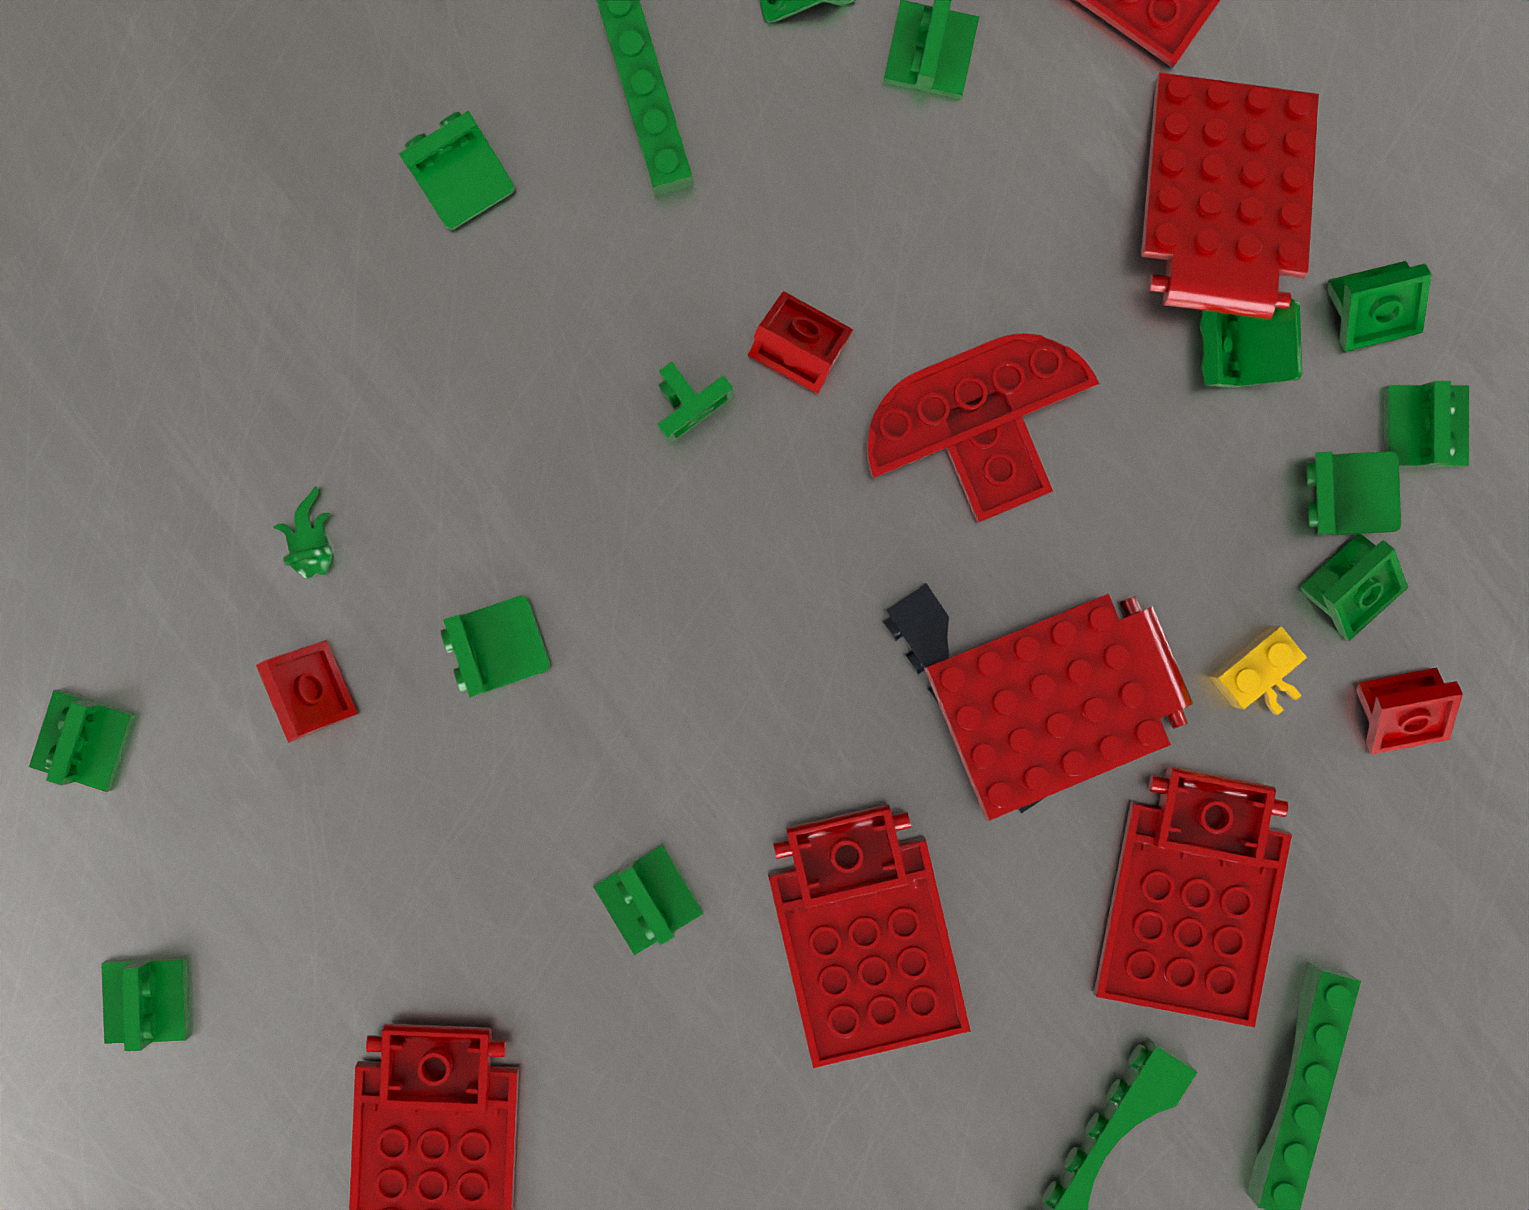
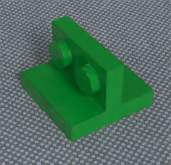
M901 0L883 83L961 99L979 16L950 10L951 0H934L933 6Z
M1402 261L1328 280L1327 292L1342 318L1339 342L1345 352L1423 333L1432 276L1425 263L1410 267L1407 261Z
M671 361L659 370L662 382L658 386L674 409L679 405L681 407L659 422L657 426L669 444H671L733 398L734 388L727 378L722 375L700 393L696 394Z
M1432 381L1423 385L1384 386V451H1393L1398 455L1399 467L1469 466V385H1451V381Z
M1358 534L1301 586L1303 594L1332 617L1338 633L1348 641L1352 640L1409 588L1395 549L1384 540L1375 545L1362 534Z
M53 690L29 768L48 773L46 781L61 786L76 782L104 792L111 791L135 714L62 690Z
M663 843L593 885V888L634 955L656 942L661 946L675 937L676 930L704 914L703 909Z
M187 957L106 960L101 963L104 1044L124 1043V1051H141L152 1042L186 1041L190 1037Z

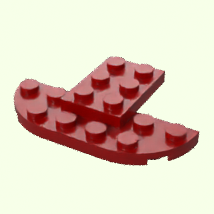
M1012 334L986 342L907 376L886 394L873 415L867 436V459L872 478L874 479L946 449L975 520L979 523L1053 492L1023 416L1095 387L1100 383L1091 367L1077 352L1042 335Z

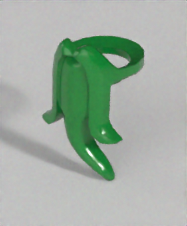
M317 486L313 488L295 511L296 533L293 532L290 526L284 523L273 527L282 531L286 536L289 554L283 557L284 566H291L298 574L307 579L315 574L326 575L333 555L332 548L328 545L324 531V522L330 513L319 514L315 520L314 528H312L308 516L309 510L318 496Z

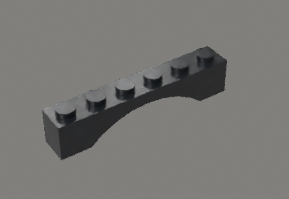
M922 583L883 610L888 617L882 621L895 641L900 638L903 639L910 650L905 654V657L918 675L923 671L925 672L924 668L949 658L947 639L949 616L927 583ZM932 686L928 687L927 690L939 706ZM1041 800L1033 802L1017 810L1022 814L1023 812H1025Z

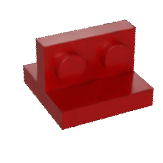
M783 291L759 324L753 336L755 341L748 356L818 394L854 329Z
M327 640L267 659L256 665L288 743L357 715Z
M1437 667L1358 682L1356 692L1370 723L1366 744L1371 755L1450 740L1463 696L1458 682L1444 683Z

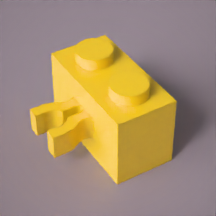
M1268 626L1209 674L1208 678L1232 707L1246 709L1264 694L1268 708L1273 714L1279 715L1284 709L1277 703V694L1271 687L1275 686L1277 690L1285 691L1291 700L1296 701L1302 695L1294 686L1285 683L1282 678L1307 657L1282 626Z

